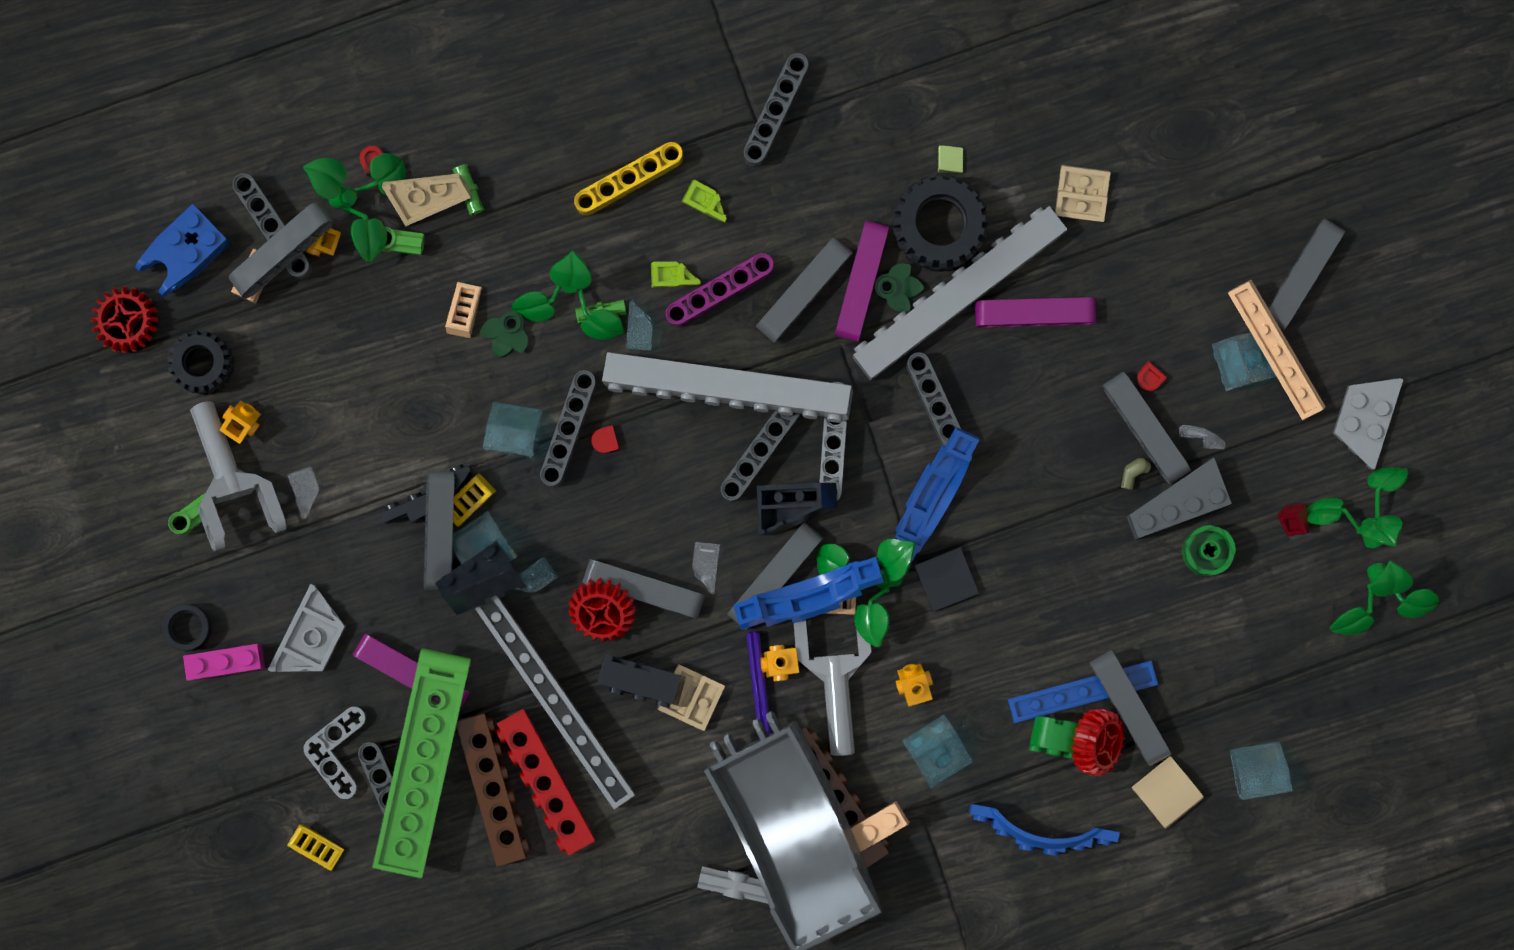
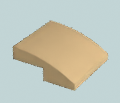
M1061 165L1055 214L1062 217L1104 222L1111 172Z
M678 664L674 674L686 677L679 705L671 704L670 709L658 706V710L705 731L725 686Z
M1171 756L1132 786L1133 791L1165 829L1204 798Z

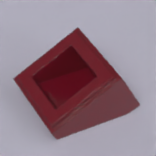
M1305 503L1287 505L1277 515L1287 536L1309 532Z

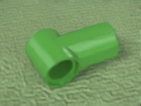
M385 227L387 234L392 235V241L390 244L385 245L382 251L422 256L425 234L393 230Z
M205 493L181 511L170 516L168 526L176 535L186 536L202 523L198 507ZM179 518H186L187 526L183 530H176L175 522Z

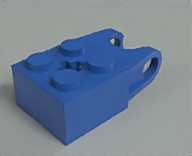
M192 204L153 241L138 260L135 268L143 272L155 264H165L168 275L159 289V293L161 296H167L200 274L231 242ZM193 236H198L196 238L198 240L197 244L189 243Z

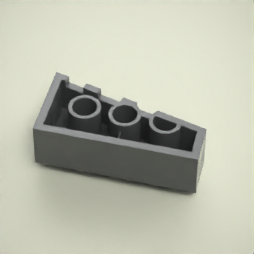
M1212 458L1126 517L1134 539H1138L1232 503L1215 458Z

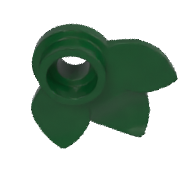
M896 264L890 269L888 274L880 275L875 281L876 293L880 297L886 298L889 307L898 312H910L908 298L919 294L924 289V286L918 279L909 276L911 272L910 264ZM886 281L892 284L889 290L882 288V284Z
M509 311L504 313L501 318H490L480 329V336L492 339V351L497 358L507 355L512 348L519 353H523L528 345V336L523 330L524 320L517 312ZM509 320L516 321L514 328L507 326Z

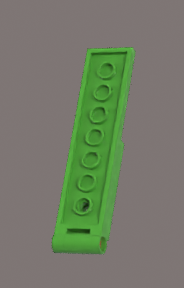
M421 648L373 863V868L418 878L423 877L471 658ZM438 695L441 698V702L433 704L431 701L432 696Z

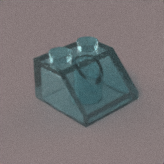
M1252 333L1236 335L1212 344L1214 358L1217 361L1221 373V381L1226 391L1239 389L1277 377Z
M493 402L486 426L483 449L485 451L534 459L542 410Z
M488 511L452 535V548L461 564L498 541L511 560L517 557L510 543Z
M942 715L902 740L930 788L973 763L957 732L945 715Z
M1279 741L1230 750L1239 799L1246 800L1293 791L1289 768Z

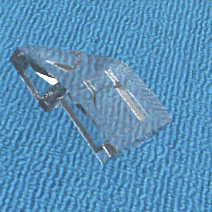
M1190 425L1180 426L1179 437L1204 438L1203 448L1225 449V442L1211 431Z
M312 466L288 473L287 475L302 519L307 517L320 490Z
M695 542L692 564L694 575L702 581L710 594H714L720 545Z

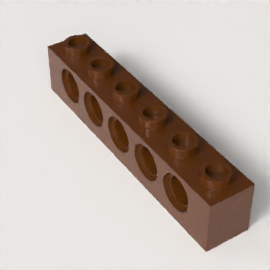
M487 713L457 721L456 726L496 867L527 858L526 852H530L527 838H522L519 828H523L520 814H515L512 804L516 803L513 789L508 790L506 784L509 774L506 765L501 766L499 756L503 754L499 741L494 742L492 732H495L496 729L492 717L488 718ZM477 734H483L487 739V743L483 748H478L474 744V737ZM484 758H490L493 761L494 767L490 772H485L481 769L480 764ZM496 782L500 785L501 790L497 796H492L488 793L487 787L489 783ZM497 806L506 808L507 817L504 820H499L495 817L494 810ZM504 830H510L514 834V841L511 844H505L501 840V834Z
M806 727L803 728L801 731L810 747L815 750L816 758L822 769H826L830 773L828 781L832 789L843 792L844 798L839 804L844 814L850 810L857 814V821L849 825L850 828L870 817L868 812L863 815L858 806L862 803L853 791L849 794L844 786L848 782L841 771L836 773L832 768L831 764L834 761L828 751L822 752L818 747L817 743L820 742V739L814 730L808 731ZM885 838L861 852L867 868L889 853L886 848L890 845Z

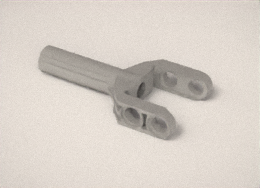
M206 401L193 406L190 412L214 475L198 507L200 518L213 551L225 548V533L214 504L252 494L253 490H256L268 526L275 533L286 530L285 518L272 483L256 474L245 473L237 468L226 435L219 431L222 424L214 403Z
M806 620L794 623L797 660L824 682L830 755H853L855 747L849 678L870 655L871 644L866 642L857 631L859 656L848 654L814 657V660H809Z

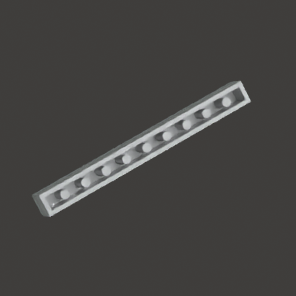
M1049 206L1045 210L1042 207L1038 208L1030 215L1032 219L1025 225L1020 222L1010 230L1012 235L1006 239L1000 237L991 245L993 248L987 254L982 251L971 260L973 262L971 266L967 269L962 266L952 274L954 279L947 284L944 281L932 289L933 295L927 299L925 296L921 297L913 304L915 308L908 314L905 311L901 312L893 319L895 323L888 329L886 326H883L873 334L876 337L869 343L865 340L854 348L856 353L853 355V359L869 380L874 379L1065 234L1067 228Z
M608 352L602 378L604 385L613 392H622L625 389L632 390L633 394L646 396L647 393H654L657 397L663 399H671V396L681 397L680 399L685 402H695V399L705 400L706 404L719 406L720 403H727L729 407L744 409V406L754 407V410L758 412H768L769 409L778 410L779 414L786 416L800 413L808 419H817L818 416L827 417L828 421L838 423L842 422V419L849 420L853 395L851 385Z
M497 595L484 600L485 604L476 607V611L613 809H616L636 795L502 600Z

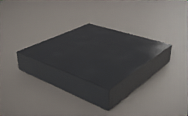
M961 547L914 566L932 612L979 594Z

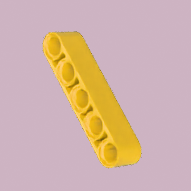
M675 142L666 143L581 190L574 199L577 211L582 215H591L678 167L683 161L681 147ZM668 150H675L679 153V156L671 161L666 159L665 154ZM647 162H654L657 164V169L651 173L646 172L644 165ZM625 174H633L636 177L635 181L632 184L623 183L622 178ZM606 185H610L614 188V192L611 196H603L601 189ZM582 198H591L593 200L592 205L589 208L580 207L579 202Z

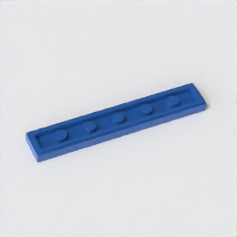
M1152 661L1123 668L1135 691L1158 685ZM1092 676L1007 700L1013 722L1018 723L1035 718L1036 716H1044L1109 697L1098 677Z

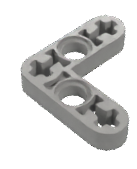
M350 707L308 739L304 745L306 757L333 792L341 799L354 797L357 793L358 785L332 750L366 723L367 715L360 707ZM351 712H359L361 714L358 718L360 723L353 722L347 727L351 731L347 732L346 727L339 721L343 718L345 723L351 719ZM333 726H338L342 730L341 738L336 741L332 740L328 735L329 729ZM312 742L314 744L320 743L322 746L319 749L321 754L324 756L328 752L330 757L323 759L321 763L318 764L316 760H319L321 758L317 753H310V750L312 749V746L310 744ZM328 761L335 762L338 767L337 772L332 776L327 775L324 771V765ZM342 772L345 774V777L341 778L345 784L349 782L352 784L350 794L340 792L342 785L339 781H336L335 784L332 782Z

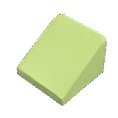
M939 146L938 173H963V148Z

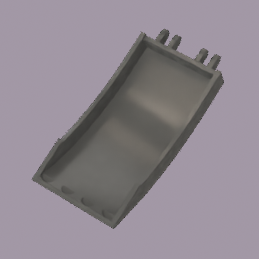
M769 712L766 714V718L773 730L772 733L769 734L764 724L758 718L753 721V725L760 739L739 749L731 734H727L723 738L731 754L726 756L718 741L711 742L710 747L717 761L710 764L704 772L747 852L770 906V912L790 949L806 950L881 913L882 909L865 861L845 814L797 721L795 720L782 727L775 714Z

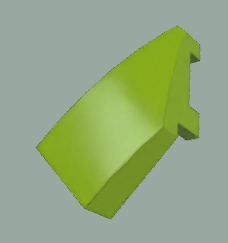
M692 180L682 202L712 218L725 222L726 216L723 213L719 194H716L715 190L702 183Z
M651 263L652 288L700 285V280L695 278L682 263Z

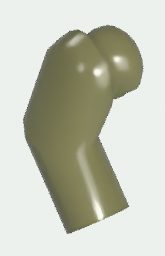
M1137 458L1126 465L1121 488L1133 490L1135 477L1141 473H1148L1151 469L1150 462L1144 458Z

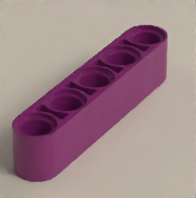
M865 220L834 336L856 342L859 341L889 226Z
M765 253L757 254L673 302L666 309L668 323L673 327L684 326L769 277L773 272L772 258ZM760 260H765L769 263L770 267L767 271L760 272L755 267L756 263ZM737 273H745L748 276L747 282L744 284L736 283L734 277ZM716 285H724L727 289L726 294L716 296L713 293V288ZM695 297H702L705 300V305L702 308L696 309L692 306L691 302ZM674 309H680L684 312L681 320L674 321L670 318V314Z
M1088 297L976 301L975 323L976 327L981 328L1095 324L1096 299Z
M364 633L352 655L412 689L418 662ZM464 689L460 710L470 694L466 689ZM438 695L432 696L431 700L438 704L441 702V698Z

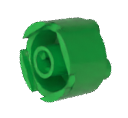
M1212 525L1202 526L1193 530L1182 543V558L1185 565L1192 572L1201 576H1212L1227 570L1234 559L1236 551L1231 535L1224 529ZM1206 546L1212 547L1214 550L1211 552V558L1209 554L1205 555L1203 552Z
M1036 716L1033 723L1029 751L1043 753L1044 749H1047V755L1061 757V752H1063V757L1073 759L1072 753H1075V751L1071 747L1075 745V741L1072 738L1075 737V728H1078L1079 724Z

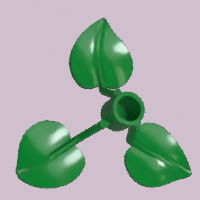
M389 153L377 155L373 158L370 165V174L376 181L355 189L345 187L343 184L347 172L339 160L320 158L307 163L303 168L308 174L317 194L324 199H329V203L333 208H343L344 212H350L362 218L353 222L351 236L360 256L367 263L372 262L383 250L387 242L385 226L376 218L368 220L366 214L351 208V206L354 205L357 199L356 193L378 185L381 193L386 195L382 188L383 182L405 180L406 170L404 162L400 157Z
M571 251L565 258L554 264L550 270V279L557 285L551 298L547 299L543 292L534 291L520 296L512 304V310L519 313L523 318L534 322H543L554 315L555 308L551 303L555 301L561 288L566 293L578 291L583 315L586 318L581 322V329L586 335L594 339L608 340L616 338L625 332L621 319L614 312L600 309L592 312L591 315L588 313L582 289L590 285L592 277L585 262L574 251Z
M1385 467L1369 475L1367 479L1368 486L1377 488L1375 491V519H1365L1362 521V525L1359 526L1349 511L1343 508V500L1324 498L1307 507L1308 522L1317 525H1327L1339 520L1342 514H1344L1355 527L1357 534L1362 535L1364 545L1367 548H1376L1382 544L1396 547L1403 523L1396 516L1386 515L1380 517V493L1382 490L1391 492L1400 488L1408 478V469Z
M893 538L884 540L880 544L877 559L883 567L880 571L884 582L876 586L882 590L868 601V605L862 604L856 609L854 617L856 629L866 642L875 647L882 646V641L889 628V614L883 605L879 603L874 604V602L885 593H889V588L898 587L902 583V579L906 575L915 549V542ZM837 544L822 545L816 554L819 574L821 575L848 565L850 557L847 551Z
M1389 561L1387 566L1383 563H1376L1367 569L1371 582L1367 585L1369 590L1367 610L1362 607L1353 608L1341 615L1329 629L1334 633L1342 635H1357L1368 630L1374 623L1373 616L1370 615L1373 610V594L1377 596L1395 594L1402 603L1397 608V611L1406 618H1418L1430 613L1439 605L1440 600L1434 591L1428 589L1414 591L1407 598L1402 597L1400 593L1407 591L1413 584V579L1409 572L1392 561Z

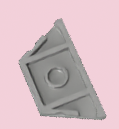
M1401 378L1350 385L1347 387L1333 434L1340 441L1344 442L1371 470H1375L1403 383Z
M310 584L268 668L269 671L325 670L346 626L316 586Z

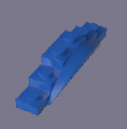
M955 428L946 446L942 445L932 464H927L905 504L907 509L895 529L897 532L895 539L915 542L912 561L915 555L921 551L951 503L970 464L972 453L979 442L977 436L960 428Z
M874 557L862 562L855 561L819 576L752 596L749 600L734 604V609L741 630L764 622L768 627L789 619L794 624L841 608L840 602L861 596L862 589L883 583L884 580L878 561Z
M970 803L968 812L974 815V820L988 822L989 818H993L991 828L997 829L996 834L1008 837L1012 835L1014 843L1019 844V849L1033 851L1034 847L1044 849V854L1058 856L1059 852L1065 853V849L1069 847L1084 851L1085 846L1092 847L1093 838H1097L1096 843L1111 846V841L1118 842L1120 833L1092 827L1091 831L1077 837L1044 838L1017 828L1006 820L996 808Z

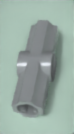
M702 866L698 888L720 892L724 896L744 900L746 898L768 903L759 879L752 878L750 875L731 870L726 872Z

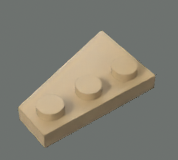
M460 173L382 183L383 190L405 226L471 198V192Z

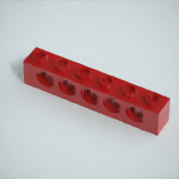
M522 709L497 723L499 729L496 730V733L502 743H508L511 749L508 755L514 765H520L523 771L520 777L526 787H532L535 793L532 795V799L538 809H544L547 815L544 817V821L550 831H556L559 837L556 839V843L561 852H567L568 855H571L596 841L526 710ZM518 732H523L527 736V743L522 747L517 746L514 742V736ZM535 754L538 756L539 765L536 768L527 766L526 758L528 755ZM541 776L550 778L551 787L548 790L539 788L538 780ZM553 798L562 800L563 809L560 812L551 810L550 801ZM565 820L574 822L575 831L572 834L563 832L562 823Z

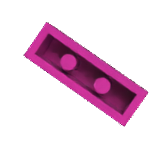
M262 644L183 656L187 681L266 669Z

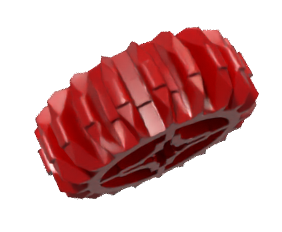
M126 286L122 287L121 294L117 288H113V296L105 292L104 297L107 300L104 302L98 299L97 303L101 305L100 309H92L93 312L98 314V317L91 318L92 322L98 323V325L92 328L94 332H100L96 337L97 340L102 341L105 339L103 346L108 348L112 345V351L117 352L120 346L122 353H127L129 346L133 352H136L137 343L143 348L146 347L143 339L153 340V337L148 333L149 331L157 332V328L151 325L152 323L159 322L157 317H151V315L158 312L156 308H149L153 301L151 299L145 300L147 294L144 292L138 295V289L132 288L129 293ZM123 301L136 302L142 310L129 312ZM115 305V315L107 321L108 313ZM123 315L130 318L126 325L120 322V319H123ZM143 318L142 327L138 331V333L135 334L134 327L136 323L142 321ZM121 328L127 339L114 338L108 329Z
M601 577L597 582L591 578L587 584L584 582L580 584L579 588L573 592L568 610V615L572 616L571 623L577 624L576 631L583 630L584 638L588 635L593 636V642L597 638H601L603 643L607 641V638L612 642L616 640L617 636L622 638L625 632L630 630L635 619L636 606L633 605V597L627 596L628 589L621 590V584L618 583L615 586L612 584L611 579L605 583Z
M1103 708L1090 709L1088 713H1084L1083 720L1078 721L1079 727L1075 728L1076 735L1072 738L1075 741V745L1071 747L1075 753H1072V758L1075 759L1074 765L1078 766V770L1092 776L1106 775L1108 771L1113 770V765L1118 764V757L1121 756V749L1124 747L1122 744L1125 738L1123 735L1125 727L1122 726V719L1118 717V714Z

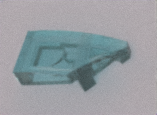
M630 300L626 349L651 350L653 330L651 318L638 307L634 300Z
M545 557L519 573L527 585L526 588L521 590L530 593L540 591L558 578Z

